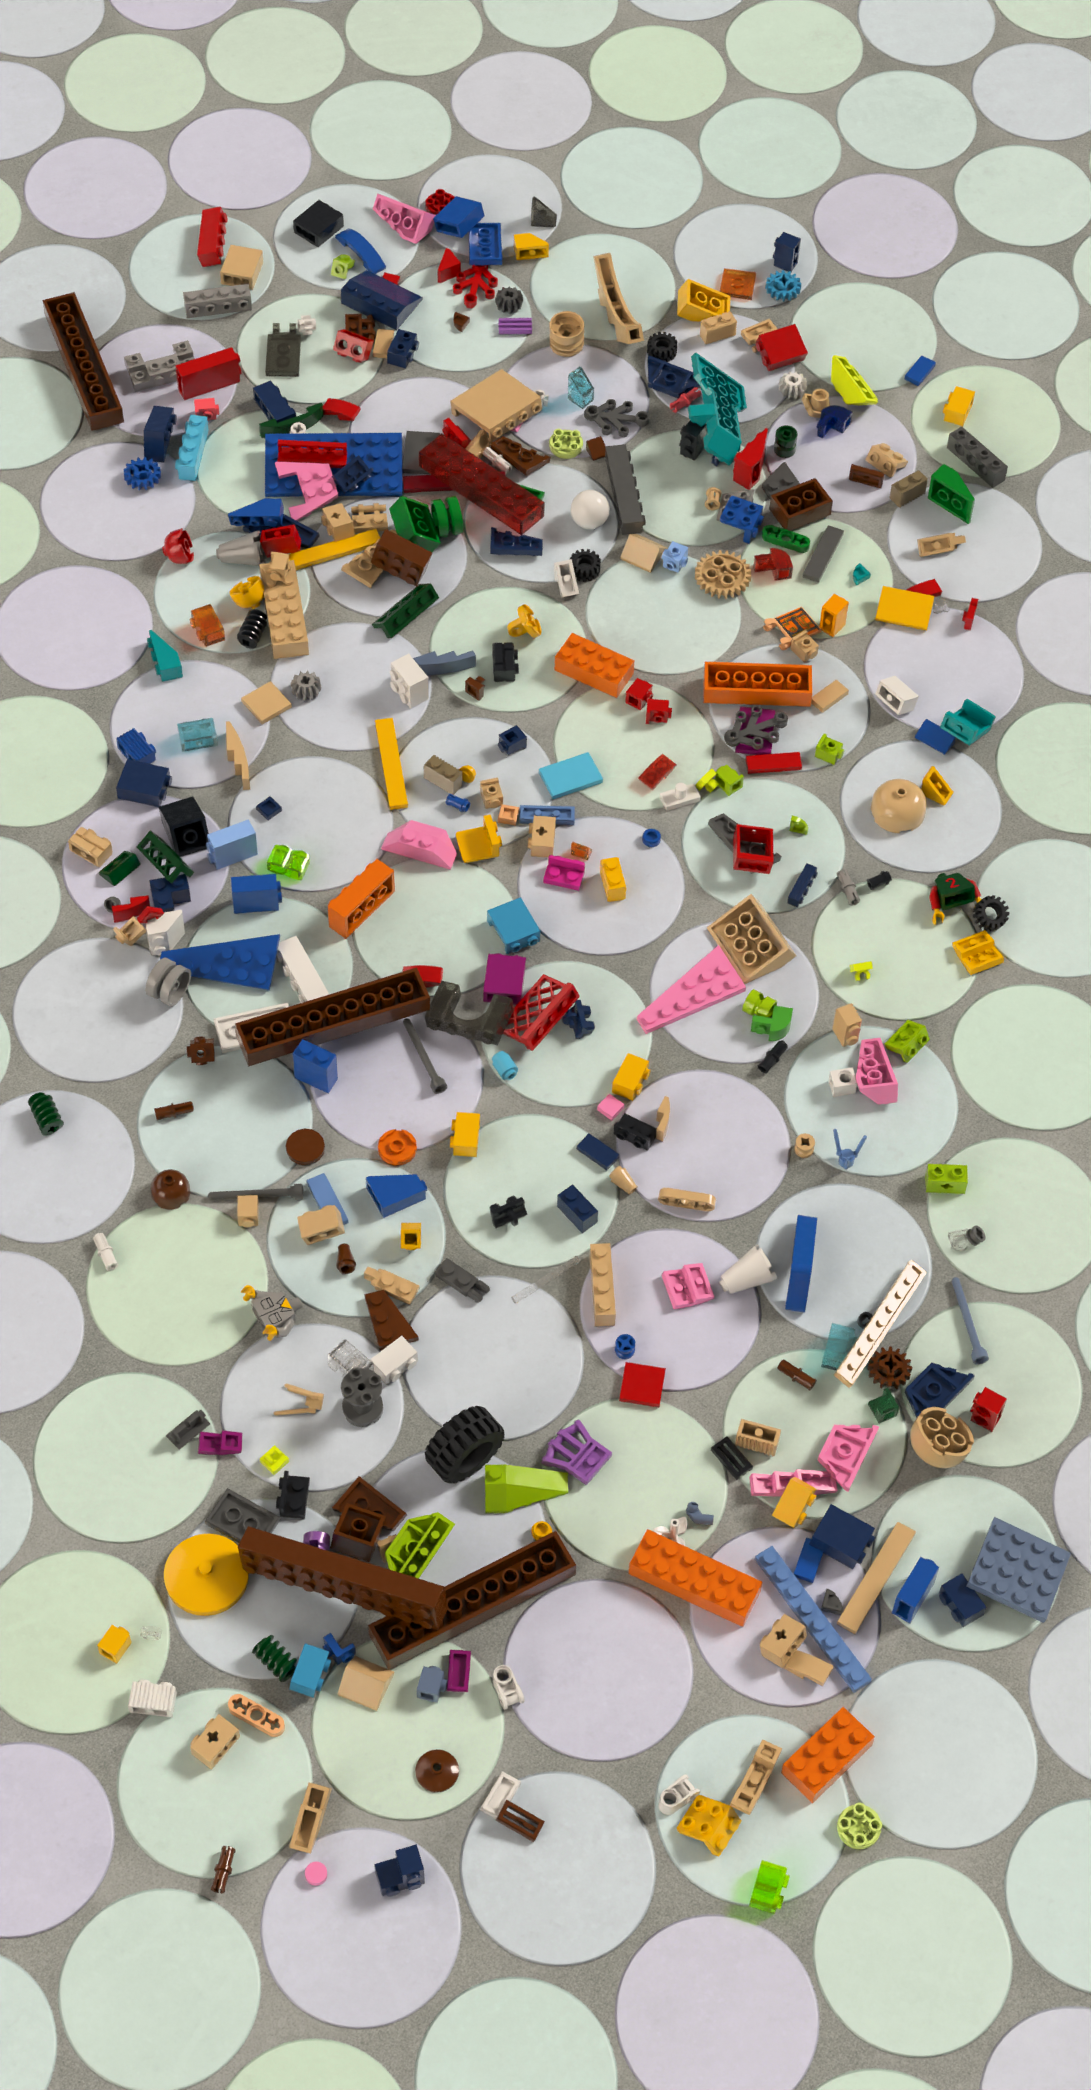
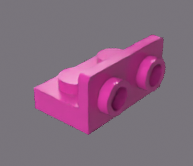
M549 855L543 883L579 891L585 874V863L579 860Z

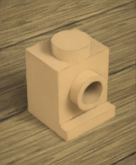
M271 552V561L268 565V572H271L270 578L274 581L285 582L290 566L289 554Z
M806 630L792 638L791 650L803 662L817 656L819 645L808 635Z
M498 777L480 781V793L485 809L501 806L503 804V794Z

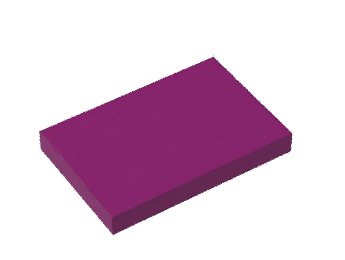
M740 706L739 711L746 713V721L742 723L740 731L747 728L751 717V707ZM762 709V715L758 717L756 724L774 718L775 710ZM774 726L762 731L767 733L774 731ZM749 735V736H746V738H750V739H754V738H755L754 736H750V735ZM763 739V747L761 749H754L752 746L739 743L735 748V753L752 755L771 754L772 743Z

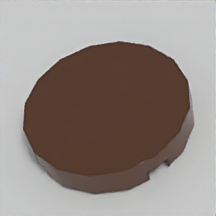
M299 1129L293 1132L287 1139L286 1152L290 1160L298 1165H311V1163L319 1161L324 1155V1139L313 1129Z

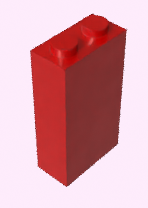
M230 347L175 365L178 390L183 399L187 400L239 383L240 375L242 374L239 366L241 362L239 354L235 353L233 348Z

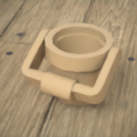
M816 389L812 394L805 393L803 395L802 402L808 415L824 419L830 411L829 393L824 389Z

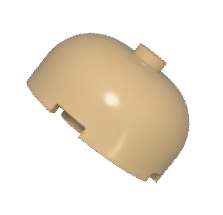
M892 779L881 784L875 791L871 803L874 821L881 828L894 833L910 829L913 831L919 827L925 818L927 807L925 795L920 787L905 779Z
M930 1407L920 1413L911 1427L910 1440L916 1454L931 1466L937 1468L957 1466L971 1451L972 1444L974 1443L972 1432L960 1417L956 1419L946 1413V1409Z

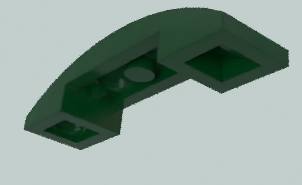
M318 403L306 408L305 414L277 423L275 418L260 423L261 438H265V434H290L291 426L297 422L303 423L306 426V430L322 419L323 404Z

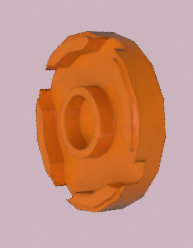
M392 1129L385 1132L378 1142L379 1156L383 1161L394 1166L410 1162L415 1157L417 1151L416 1140L413 1135L402 1129L401 1131Z

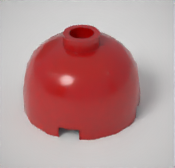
M183 528L170 532L166 536L164 546L162 547L163 554L176 564H187L194 559V552L190 554V548L193 547L190 536L186 530L182 531Z

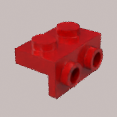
M450 418L443 420V434L459 453L464 455L463 451L471 442L470 438Z

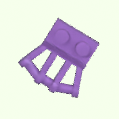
M578 1419L574 1421L573 1425L560 1429L557 1432V1437L549 1441L546 1455L542 1458L541 1463L547 1467L553 1466L566 1470L569 1475H573L587 1485L612 1457V1452L591 1438L582 1422ZM578 1431L585 1440V1445L571 1436V1434ZM566 1441L579 1450V1452L575 1455L562 1446L561 1443ZM555 1451L559 1452L570 1462L553 1458Z

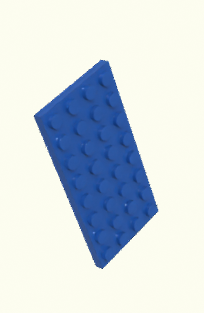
M402 433L265 434V497H303L297 475L279 479L275 462H278V440L347 443V464L359 455L369 469L373 468V471L370 473L371 477L365 482L362 480L358 482L359 487L352 492L348 490L343 493L335 482L338 496H403ZM330 468L332 475L338 472L341 468Z

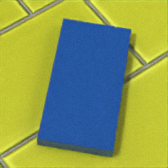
M477 223L469 231V265H502L501 223Z

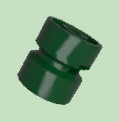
M784 425L776 430L774 452L777 456L789 458L795 454L798 433L794 427Z

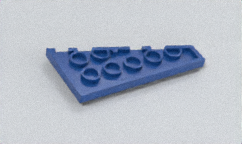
M277 934L162 951L160 959L165 957L176 962V965H182L190 969L191 977L270 991L281 935Z

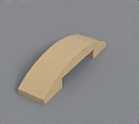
M762 1739L753 1761L730 1803L731 1807L748 1815L751 1814L769 1780L782 1748Z

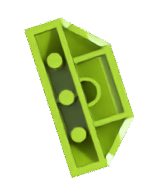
M439 1512L408 1519L385 1552L389 1570L420 1578L455 1526V1523Z

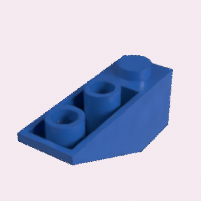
M264 498L228 513L230 524L235 526H282L284 506L282 499Z

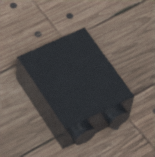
M321 200L316 201L293 220L294 233L316 247H320L344 227L343 214Z

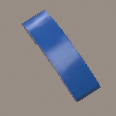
M348 228L335 235V238L344 247L348 245L363 260V266L368 271L377 274L386 269L385 263L374 247L357 231Z

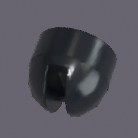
M869 1312L861 1313L857 1319L859 1327L864 1329L867 1323L863 1324L862 1321L866 1318L870 1320L873 1315Z

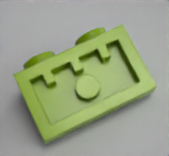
M907 1020L885 1043L886 1049L901 1054L903 1062L908 1063L930 1040L926 1026Z

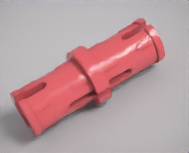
M694 387L689 392L681 394L679 399L670 403V409L675 408L673 412L677 413L683 407H688L692 401L701 396V391L698 390L699 388Z

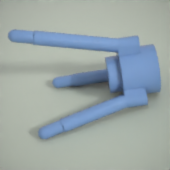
M834 1129L836 1155L839 1156L838 1162L841 1167L847 1170L853 1166L854 1160L858 1157V1153L865 1143L867 1136H863L855 1151L851 1149L841 1150L837 1129Z

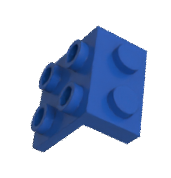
M731 496L720 516V522L744 530L743 542L750 544L752 538H755L758 533V525L761 526L763 523V506Z

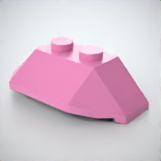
M413 820L389 832L381 847V850L450 870L457 857V852L446 830Z

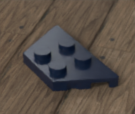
M648 356L649 388L679 399L681 394L689 392L694 387H700L694 379L692 371Z
M931 1362L905 1389L904 1393L917 1418L926 1408L939 1407L945 1409L972 1382L975 1375L972 1373L968 1375L956 1372L957 1369L945 1368Z

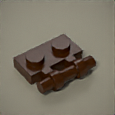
M345 314L346 330L371 340L375 339V320L372 315H368L367 319H362V314Z

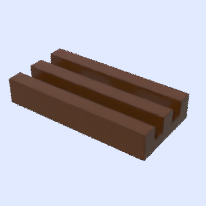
M852 464L849 480L882 488L885 473Z
M509 1800L505 1801L496 1818L497 1822L532 1842L536 1840L545 1822ZM507 1808L513 1810L514 1812L520 1814L521 1816L537 1824V1828L529 1824L525 1820L508 1812ZM503 1815L520 1824L521 1826L527 1828L528 1830L534 1832V1834L504 1818Z

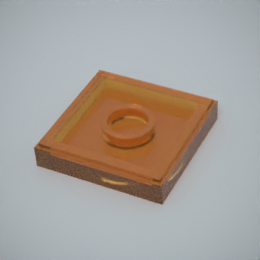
M724 268L720 292L732 298L752 300L756 273Z

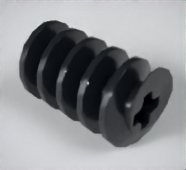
M258 609L249 610L237 634L239 643L246 648H256L267 626V615L263 611Z

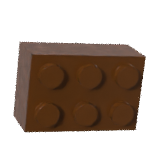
M813 478L771 495L769 510L783 529L792 531L831 515L833 500L817 479Z
M385 529L376 545L370 563L377 568L389 572L393 576L401 578L408 584L418 586L426 572L432 552Z

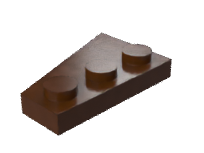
M384 1290L364 1294L379 1350L385 1349L401 1336L408 1343L419 1341L418 1335Z

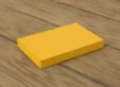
M883 586L875 620L927 631L934 596Z

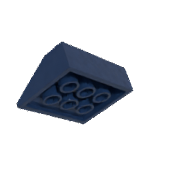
M367 270L349 279L341 289V304L366 316L372 315L374 320L395 330L399 329L423 300V297Z

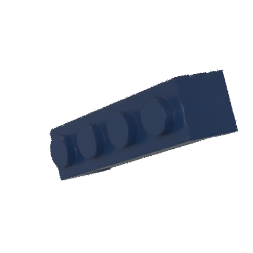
M806 863L788 896L787 904L798 908L799 904L803 903L804 895L808 894V888L812 886L813 879H816L818 875L817 867Z

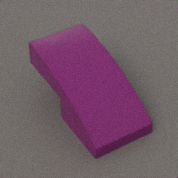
M222 1430L221 1434L200 1432L198 1454H239L242 1452L243 1433Z

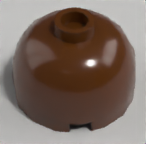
M173 1169L164 1170L153 1178L151 1196L160 1208L167 1210L177 1209L181 1204L189 1200L191 1194L190 1184L186 1176L180 1171Z

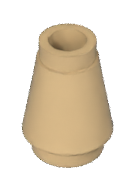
M621 1166L615 1168L609 1175L612 1179L611 1182L629 1195L638 1188L627 1170Z

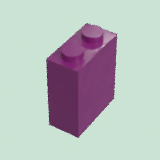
M499 953L488 954L483 1002L512 1005L519 1003L523 993L526 957L518 955L508 956Z

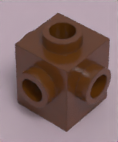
M199 1036L195 1037L194 1040H190V1046H187V1058L191 1057V1063L206 1065L207 1062L215 1061L214 1038L205 1039V1037Z

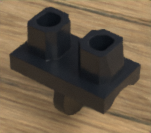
M514 1195L507 1198L505 1205L500 1206L495 1203L489 1207L495 1229L510 1222L515 1227L518 1225L517 1219L527 1215L524 1199L522 1197L517 1199Z

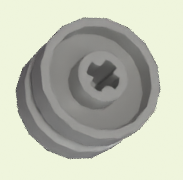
M168 958L160 959L147 979L146 994L155 999L160 998L161 1002L168 1006L176 1005L189 986L191 971L182 965H176V962Z

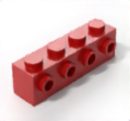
M221 207L202 210L197 251L202 267L221 264L222 257L224 256V234H226L225 225L228 222V218Z

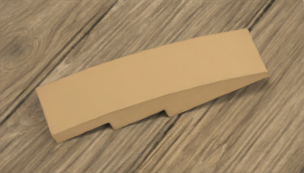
M226 721L228 761H234L235 776L242 775L243 790H250L248 762L243 745L230 721Z

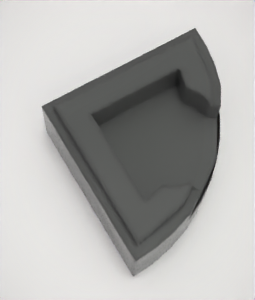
M826 1588L821 1610L841 1616L843 1610L842 1603L832 1590Z

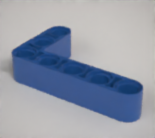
M797 1216L785 1310L805 1313L812 1272L817 1217Z

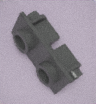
M196 1410L169 1432L166 1437L180 1450L208 1427L210 1422L205 1418L206 1415L202 1410Z

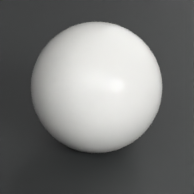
M582 491L572 501V518L582 528H598L608 518L609 503L605 496L598 491Z

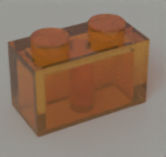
M211 604L191 610L190 624L193 629L196 628L198 640L203 641L205 647L225 640L224 628Z

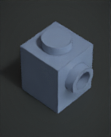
M423 1666L417 1687V1698L438 1703L440 1693L445 1692L447 1680L444 1679V1671H441L436 1666Z

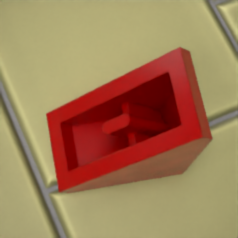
M449 248L445 249L438 268V283L456 277L458 272H461V262Z

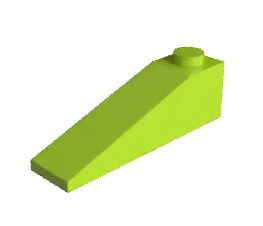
M485 1465V1513H508L522 1506H530L531 1503L537 1501H546L568 1494L567 1472L513 1465Z

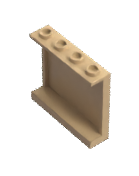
M500 369L450 401L452 414L456 417L463 414L488 432L490 442L542 410L541 397L503 369Z

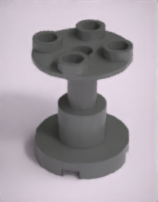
M352 1368L341 1382V1391L344 1397L342 1410L350 1424L357 1427H366L367 1424L376 1423L383 1413V1402L380 1396L382 1392L381 1377L370 1369Z

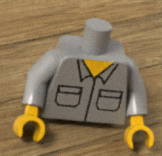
M246 1285L241 1290V1293H246L243 1297L244 1301L252 1299V1311L263 1329V1334H266L269 1341L273 1338L286 1337L296 1322L294 1311L303 1307L299 1297L288 1301L283 1292L254 1290L250 1285Z

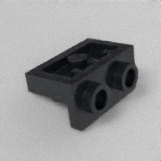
M624 1113L619 1123H615L613 1135H616L620 1140L632 1143L637 1148H643L648 1151L656 1138L657 1128Z
M284 1471V1477L279 1479V1490H282L281 1496H277L276 1509H279L280 1517L305 1519L310 1477L289 1476V1471Z

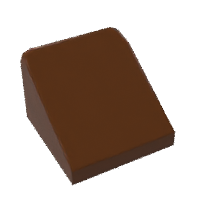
M601 436L586 441V450L593 461L605 457V443Z

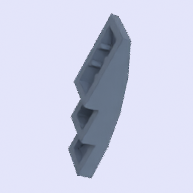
M433 651L413 658L427 676L459 672L476 667L474 651L458 656L454 651L439 656Z

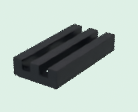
M728 1436L711 1447L713 1454L736 1480L740 1476H744L747 1471L753 1469V1465ZM724 1444H726L731 1449V1451L737 1456V1458L743 1463V1465L745 1466L744 1468L738 1463L735 1457L725 1448Z

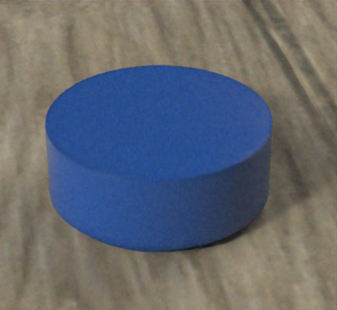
M647 829L643 833L642 841L648 847H656L660 844L661 834L656 829Z

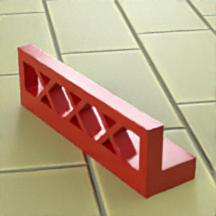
M278 440V462L329 464L330 468H343L347 464V443Z

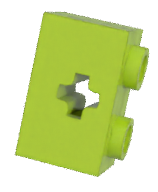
M927 1165L925 1174L926 1192L965 1194L968 1184L967 1165Z

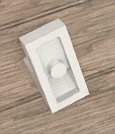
M572 559L554 563V580L558 582L561 598L579 594Z

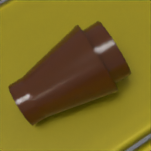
M345 1243L338 1246L336 1264L337 1269L342 1274H350L356 1267L350 1246Z

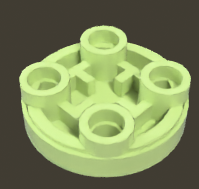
M555 429L554 434L549 440V448L559 458H574L583 449V439L578 430Z
M856 1803L844 1809L837 1822V1832L840 1839L847 1846L854 1849H866L873 1846L879 1839L882 1822L878 1814L863 1803Z

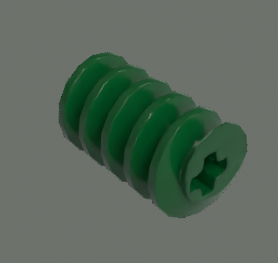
M39 1092L29 1098L28 1105L42 1135H51L63 1127L64 1122L61 1120V1115L58 1113L51 1095Z
M270 1635L257 1643L252 1653L255 1654L257 1659H261L263 1665H267L269 1671H273L275 1677H279L280 1682H285L293 1676L296 1669L294 1665L297 1659L293 1658L289 1661L291 1653L288 1652L283 1655L286 1648L282 1646L277 1649L280 1642L277 1640L271 1643L274 1636Z

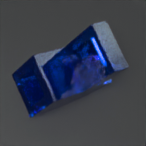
M838 405L827 406L822 409L820 420L816 426L818 428L817 436L823 439L831 428L843 434L851 424L853 411Z

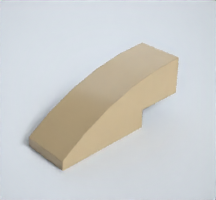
M308 1783L289 1848L311 1854L332 1788Z

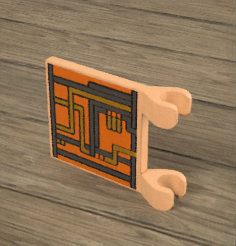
M802 606L776 618L765 619V625L763 626L767 632L777 626L786 636L780 639L782 644H779L781 650L789 648L792 638L804 630L808 632L810 637L821 632V628Z

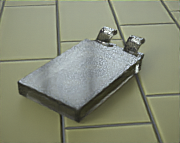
M273 323V334H268L266 376L299 377L301 335L297 334L296 323H290L289 332H280V323Z

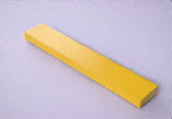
M376 529L356 534L353 537L289 554V561L294 560L295 568L299 570L363 551L375 544L380 539V536Z
M393 718L375 720V727L390 810L408 808Z

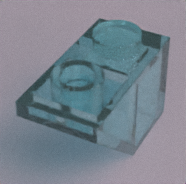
M578 367L568 375V400L584 409L594 400V387L584 370Z

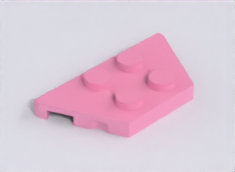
M860 1425L833 1426L819 1454L818 1461L845 1491L849 1492L878 1432L879 1426L873 1425L872 1428H860Z

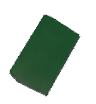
M123 851L99 871V875L111 885L116 886L138 868L141 863L136 854Z

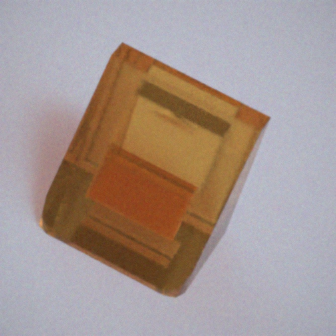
M575 842L571 843V855L585 860L589 859L592 853L591 848Z

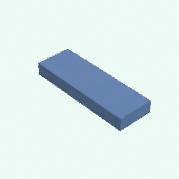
M520 805L519 824L533 823L534 816L556 817V825H574L575 807Z
M325 1173L307 1179V1185L319 1209L327 1205H335L341 1213L343 1225L349 1223Z

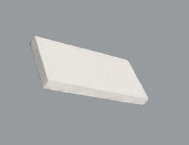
M283 1003L214 1018V1025L222 1054L241 1050L236 1038L235 1023L287 1008L289 1004Z

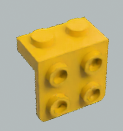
M491 814L483 816V827L456 832V840L464 863L499 857V847L502 846V840L496 834L498 832L497 823L492 820Z
M698 1795L680 1821L677 1830L680 1834L704 1842L710 1852L719 1857L742 1820L730 1805Z

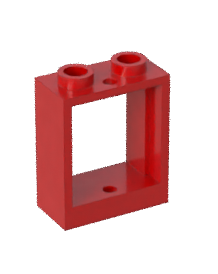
M737 824L733 835V870L770 874L773 865V829ZM740 840L764 843L765 856L741 853Z

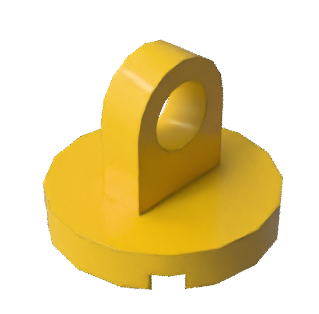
M526 604L519 606L517 609L519 618L510 622L507 626L509 635L519 637L528 632L531 637L537 638L541 635L542 629L537 618L535 619L532 616L534 612Z

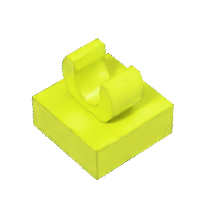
M711 768L697 782L695 787L700 791L705 786L706 790L711 793L719 785L713 779L717 773Z
M872 961L849 965L850 972H856V981L860 980V973H864L865 978L870 979L868 970L873 969Z
M274 1445L260 1458V1463L275 1475L289 1463V1458Z

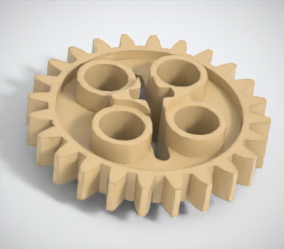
M719 550L718 554L712 551V556L706 554L705 558L701 557L700 562H697V567H695L696 584L700 585V590L705 589V594L711 592V597L717 594L718 599H720L721 595H724L725 599H727L728 595L734 598V593L740 595L741 591L745 592L746 587H749V582H751L750 565L746 564V559L741 560V555L735 557V552L730 555L728 550H726L725 554H722L721 550Z

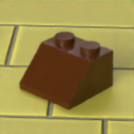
M346 1503L333 1532L330 1549L370 1563L386 1516Z

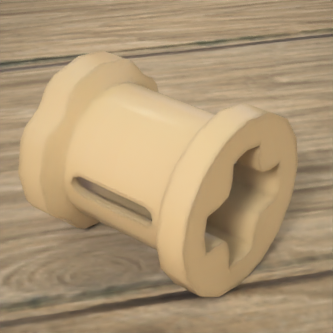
M711 487L706 491L707 500L705 501V507L708 510L714 511L720 508L719 498L722 492L716 487Z

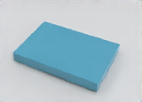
M589 752L539 768V774L552 799L603 783V778Z

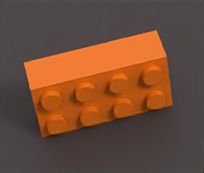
M571 633L555 656L554 670L617 698L634 674L635 660Z
M378 859L373 863H369L360 875H357L348 887H344L341 893L329 902V927L347 939L395 892L394 870Z
M842 1707L783 1764L781 1773L811 1803H814L873 1745L875 1736L849 1711Z

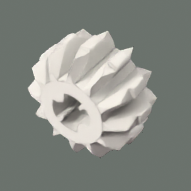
M789 371L788 374L784 373L780 377L779 392L783 394V397L788 396L789 399L791 397L797 399L798 396L802 397L807 390L806 378L803 377V374H797V371L795 373Z

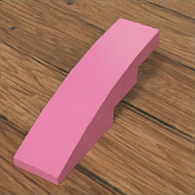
M796 1469L794 1473L774 1471L772 1475L752 1473L749 1476L751 1496L781 1497L790 1479L793 1477L816 1488L814 1495L837 1492L836 1480L828 1471Z

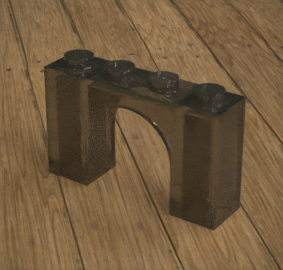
M441 980L431 1001L430 1010L425 1014L427 1027L432 1030L447 1032L450 1035H459L469 1040L474 1039L485 1044L498 1046L514 1011L512 998L494 994L487 1011L482 1016L473 1020H463L453 1014L461 998L459 985Z

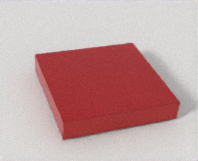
M626 1362L619 1401L659 1408L666 1368Z

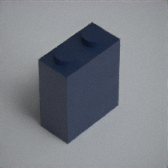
M127 759L116 786L117 798L159 807L162 801L166 799L167 787H170L172 783L169 768Z
M830 1504L809 1545L823 1551L824 1554L847 1567L854 1569L857 1563L861 1565L866 1556V1553L863 1552L865 1547H871L875 1539L872 1536L875 1528Z

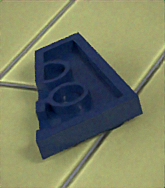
M491 527L490 554L542 556L543 539L527 535L519 537L512 535L510 531L503 533L497 531V528Z

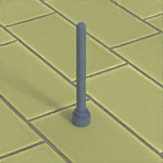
M954 1277L952 1284L973 1347L971 1357L974 1364H983L989 1360L987 1351L980 1345L960 1280Z

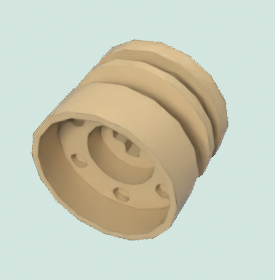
M570 311L555 314L549 323L550 348L554 353L563 357L578 354L584 346L583 319L577 313Z

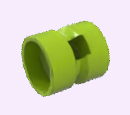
M753 989L748 994L742 1011L751 1016L756 1014V1016L771 1018L774 1005L777 1006V1001L768 996L764 998L763 993Z

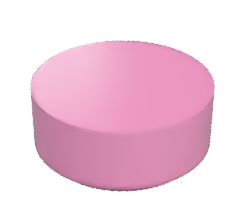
M312 1862L306 1867L305 1878L309 1884L319 1886L326 1881L327 1869L323 1863Z

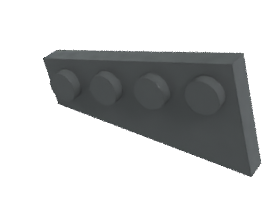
M724 813L709 819L708 825L733 852V835L738 823ZM740 840V852L765 856V844ZM773 853V864L781 860L782 856L780 854Z

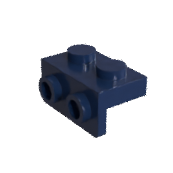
M358 455L331 477L343 493L348 490L352 492L359 487L358 482L361 480L365 482L371 477L370 473L373 471V468L369 469Z

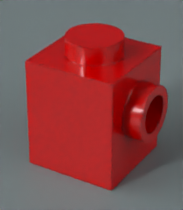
M637 678L626 691L625 703L641 711L647 703V699L653 698V685Z

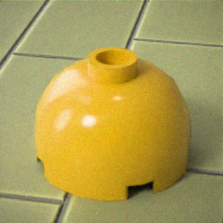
M259 576L247 578L248 582L242 583L241 581L230 590V596L236 605L241 608L251 607L252 609L261 605L260 602L264 598V584Z

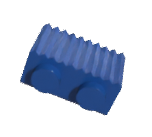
M132 728L129 732L123 733V735L116 738L117 747L126 759L148 764L156 761V749L152 744L146 742L142 732L138 733L135 728Z

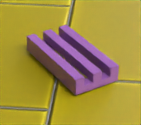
M499 318V334H532V318Z

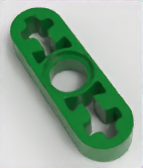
M774 525L763 527L762 539L766 542L799 553H805L810 548V539L807 536ZM789 537L791 540L784 541L781 538Z

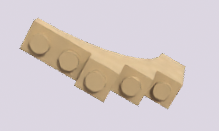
M611 253L593 256L599 285L600 305L606 307L608 321L615 326L617 341L625 344L644 341L642 326L631 315L621 294Z

